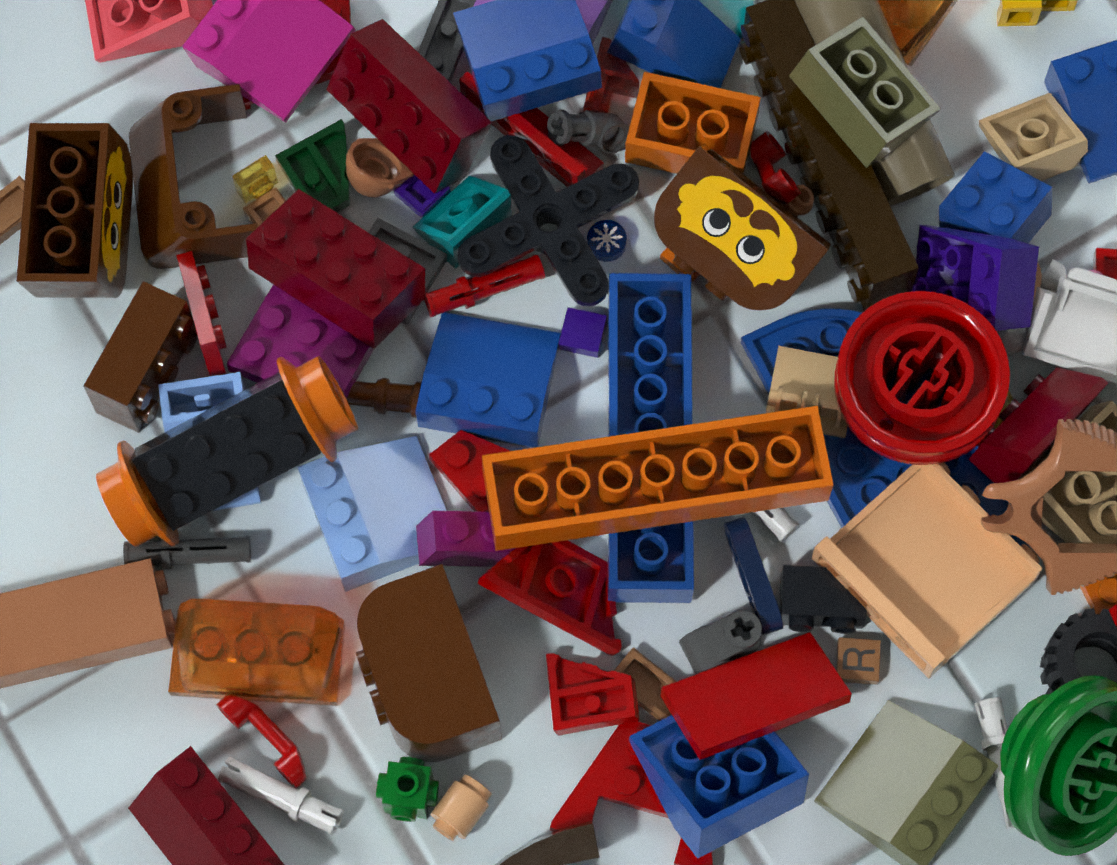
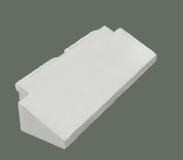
M1076 267L1067 273L1066 278L1060 276L1057 292L1037 287L1032 307L1031 326L1026 331L1022 354L1077 372L1103 377L1105 380L1117 384V279Z

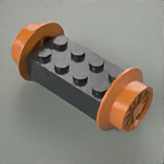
M317 356L296 367L285 358L279 357L277 358L279 372L135 449L124 440L117 444L118 462L96 474V481L110 515L129 543L137 547L159 536L169 545L175 546L179 543L178 528L317 456L321 452L330 462L336 461V441L357 431L358 425L343 391L324 360Z

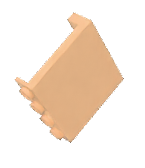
M945 463L911 465L830 539L826 536L814 547L811 558L819 567H826L867 610V616L928 679L1033 584L1043 569L1039 565L1040 560L1038 556L1027 545L1022 544L1020 546L1009 534L993 533L983 528L981 518L990 515L979 505V498L968 486H960L950 476V470Z

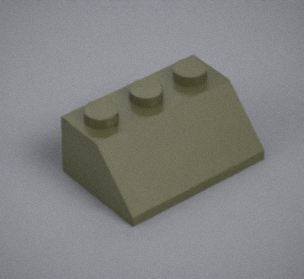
M864 17L808 49L789 75L866 168L893 152L941 109Z

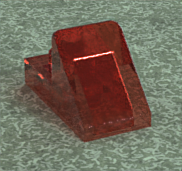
M602 37L597 54V60L601 69L602 88L587 92L583 111L592 110L595 113H610L614 93L633 98L638 96L639 80L627 62L607 53L611 43L610 38Z

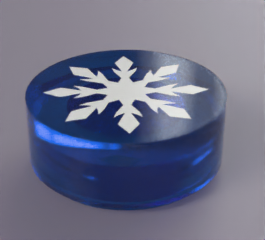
M600 220L594 223L588 230L587 244L597 260L611 262L620 258L626 250V231L616 221Z

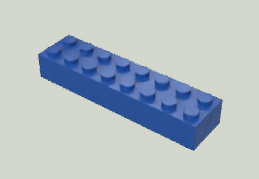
M609 273L608 437L692 424L691 275ZM693 521L608 534V601L628 603H691L694 592Z

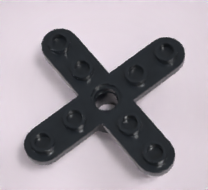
M515 135L500 137L491 147L490 160L520 212L466 239L458 249L460 268L472 277H483L536 250L546 255L570 297L576 303L590 307L599 304L608 294L609 281L578 228L634 199L639 191L637 172L626 164L617 163L556 192L530 147L522 138ZM548 223L559 227L551 232L540 229L542 225Z

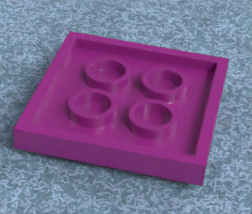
M273 284L226 365L229 372H240L242 377L259 383L279 372L277 366V358L279 357L285 358L298 367L320 356L331 370L347 398L351 387L358 379L374 349Z

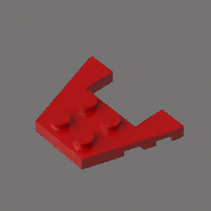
M639 721L618 725L553 818L550 831L554 832L561 828L588 821L593 822L599 799L668 818L629 742V736L651 725ZM681 838L674 865H713L712 851L697 859Z

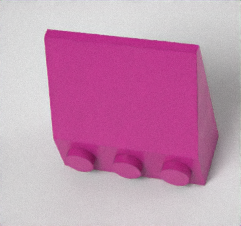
M217 0L182 47L197 68L226 86L240 84L243 97L286 123L347 43L350 34L355 32L356 29L320 0Z

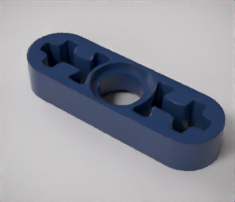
M741 517L725 522V536L752 612L760 620L762 626L761 634L766 635L783 629L781 613L746 518Z

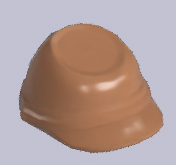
M377 138L357 139L351 144L346 154L348 180L354 189L363 196L374 198L383 196L400 187L407 179L414 176Z

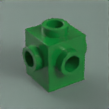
M400 757L399 762H388L387 773H379L376 798L382 799L384 812L391 814L390 817L392 819L405 822H415L416 818L427 819L429 806H436L439 781L433 780L432 768L425 766V761L412 757ZM400 781L415 783L413 789L408 792L401 791L398 788Z

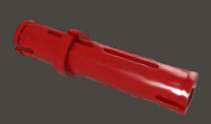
M535 254L530 258L506 265L483 277H472L466 279L465 276L456 279V283L429 293L426 292L424 302L430 317H435L438 314L461 306H465L468 309L474 307L476 301L539 279H545L544 268L539 256Z

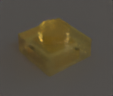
M266 155L232 176L236 192L245 204L253 198L258 199L278 183L275 167Z

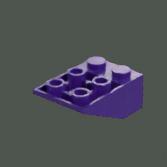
M919 225L916 248V262L919 269L913 291H930L957 298L980 312L996 331L1028 328L1031 326L1039 246L1012 238L930 225Z

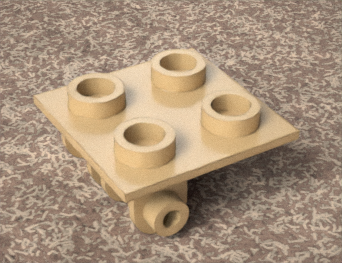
M778 346L766 413L818 406L823 434L845 438L848 425L837 405L834 388V373L838 357Z

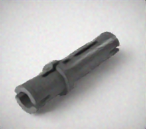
M250 536L179 540V543L175 546L169 545L162 539L161 541H147L137 547H134L129 541H124V564L151 558L154 566H162V569L165 570L172 569V565L229 562L251 563Z

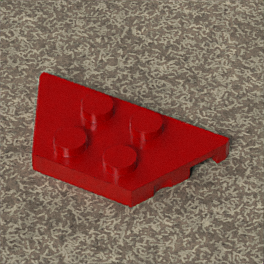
M565 540L513 548L479 578L477 584L606 654L613 656L621 651V639H615L612 617L617 615L616 602L608 601V562L576 544Z

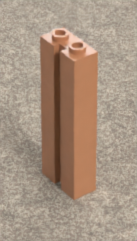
M150 558L0 593V689L172 648L170 635L177 633L172 609L164 610L162 595L169 594L164 570L156 571Z

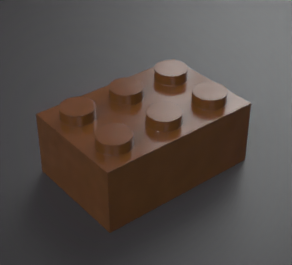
M143 281L83 385L97 414L138 433L145 423L149 424L154 419L159 408V401H157L160 397L158 384L175 381L179 370L177 365L184 353L189 354L197 341L198 336L186 300Z

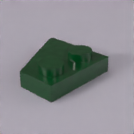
M342 119L275 155L278 165L295 192L300 189L335 212L350 206L349 180L346 173V130Z

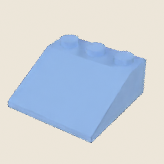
M417 436L337 452V460L334 462H330L326 457H322L298 467L306 494L345 592L419 564L416 525L432 511H447Z

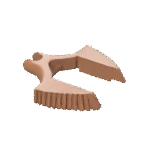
M1058 419L1054 445L1049 456L1041 464L1019 480L989 484L984 488L982 494L986 498L1007 500L1009 503L1005 513L999 516L982 517L981 525L983 528L993 533L1014 535L1026 542L1042 559L1046 572V589L1051 595H1056L1057 592L1063 594L1064 591L1070 592L1072 589L1077 590L1080 589V586L1085 587L1103 580L1104 576L1111 577L1113 573L1117 574V543L1057 544L1041 526L1043 497L1065 477V471L1117 472V432L1114 433V430L1106 429L1103 425L1098 426V423L1095 422L1090 424L1087 420L1081 422L1079 419H1075L1072 422L1071 419H1067L1064 422L1063 419Z

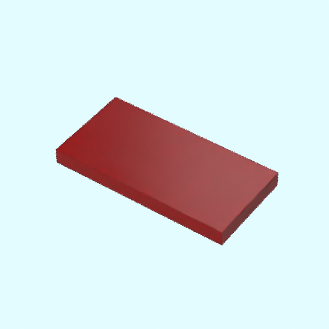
M811 632L661 687L660 694L699 760L848 704L852 695Z

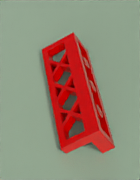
M467 71L459 78L460 92L485 115L473 75ZM538 108L491 121L492 126L504 136L515 135L522 138L530 147L539 164L566 187L604 169V162L585 146L579 144V142H569L558 146L551 141L547 129L549 117Z

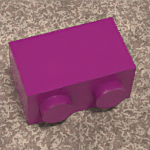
M432 511L416 525L419 566L443 564V566L492 567L512 550L495 551L489 512Z

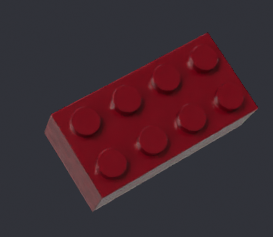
M384 19L350 34L326 89L434 194L466 177L492 125V122Z
M300 189L293 193L246 238L248 267L250 270L373 349L425 299V268Z

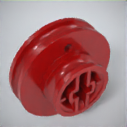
M911 291L889 296L873 304L860 314L842 341L834 373L837 405L843 419L854 435L876 453L894 461L913 465L944 463L968 453L979 445L996 424L1006 401L1010 383L1007 352L1000 336L991 323L967 303L949 295L930 291ZM929 368L934 369L930 382L925 380L907 404L902 403L905 400L909 386L914 388ZM897 370L891 391H889L887 388V382L890 383L895 375V371ZM945 385H946L947 390H946V392H945V394H944V397H943L941 406L938 407L939 402H940V399H941V396H942V394H943V391H944V388H945Z

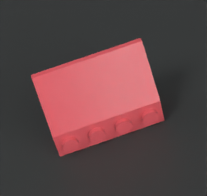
M85 0L95 61L101 63L183 46L212 8V0Z

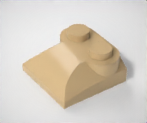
M1051 93L979 120V127L999 158L1040 181L1075 168L1081 158L1088 152L1087 138Z

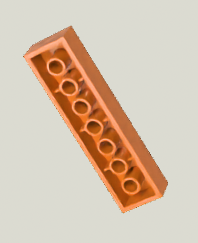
M818 406L482 455L483 477L495 551L824 502L829 500L834 486Z

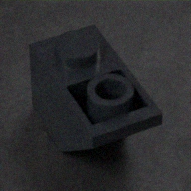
M783 565L780 576L779 608L783 625H789L790 630L798 632L812 631L814 626L831 627L832 632L840 634L854 633L856 628L863 629L867 618V610L826 567Z

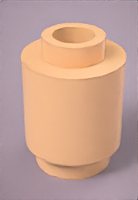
M464 774L459 782L455 780L431 812V816L436 820L433 828L451 841H454L456 836L466 839L489 807L487 801L492 795L491 792L481 783Z

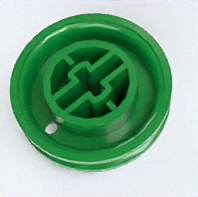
M1092 675L1074 679L1062 685L1053 693L1042 694L1028 702L1014 717L1004 736L1000 761L1001 771L1005 776L1004 803L1007 815L1012 825L1021 834L1037 841L1055 854L1074 856L1087 853L1099 847L1117 833V683L1103 676Z

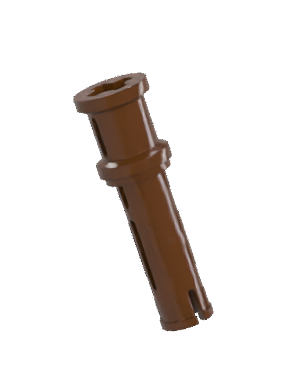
M389 378L378 379L376 383L356 381L346 399L349 405L373 407L374 411L378 412V414L385 415L387 411L411 413L413 418H417L416 406L422 382L416 381L414 385L391 383Z

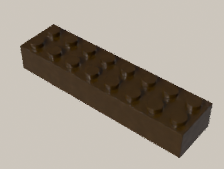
M766 0L746 7L744 24L741 25L743 37L742 42H739L741 57L746 65H752L756 73L754 76L755 87L761 98L767 97L771 106L769 115L772 125L777 132L782 130L787 141L784 147L791 165L797 164L802 174L800 184L807 186L814 195V202L818 209L815 213L817 223L822 233H829L834 245L831 246V250L839 268L844 267L850 280L847 281V286L851 298L855 303L860 302L865 311L873 304L889 296L911 292L919 267L872 166L866 168L789 77L808 49L815 46L795 1Z

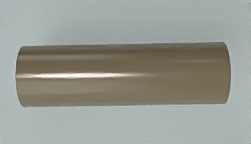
M794 0L815 45L864 17L907 68L878 0ZM931 119L893 152L871 165L890 206L926 193L955 176Z

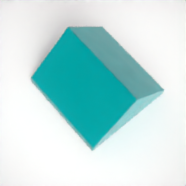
M469 175L412 227L429 245L446 253L447 262L454 269H457L460 266L458 262V249L466 239L512 216L511 194L506 188Z

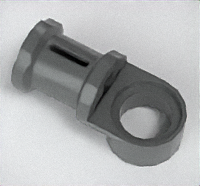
M557 110L551 113L547 124L549 139L556 145L562 146L569 142H579L583 146H599L607 154L617 153L625 147L629 127L617 114L595 113L592 110H585L579 114H569L565 110ZM618 127L616 134L612 138L603 141L605 134L611 128Z

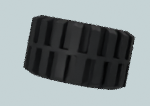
M1094 608L1084 610L1081 616L1075 613L1069 616L1064 624L1061 623L1055 630L1044 649L1045 653L1041 657L1040 667L1044 668L1040 675L1042 685L1048 684L1049 686L1046 694H1051L1069 681L1082 677L1074 663V653L1080 648H1100L1109 653L1117 664V627L1110 615L1109 609L1103 608L1100 614H1095Z

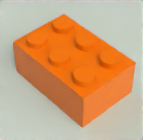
M644 72L625 143V162L677 174L696 149L706 143L744 174L758 119L761 97Z

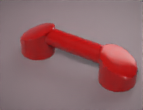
M765 131L752 142L750 149L751 158L757 167L763 189L778 202L788 204L798 197L801 191L785 170L780 168L775 172L773 165L785 157L786 153L776 138L769 131Z
M233 695L224 696L216 704L222 714L237 729H240L249 721L278 750L282 756L273 765L294 788L297 789L306 780L304 763L297 745L257 704Z

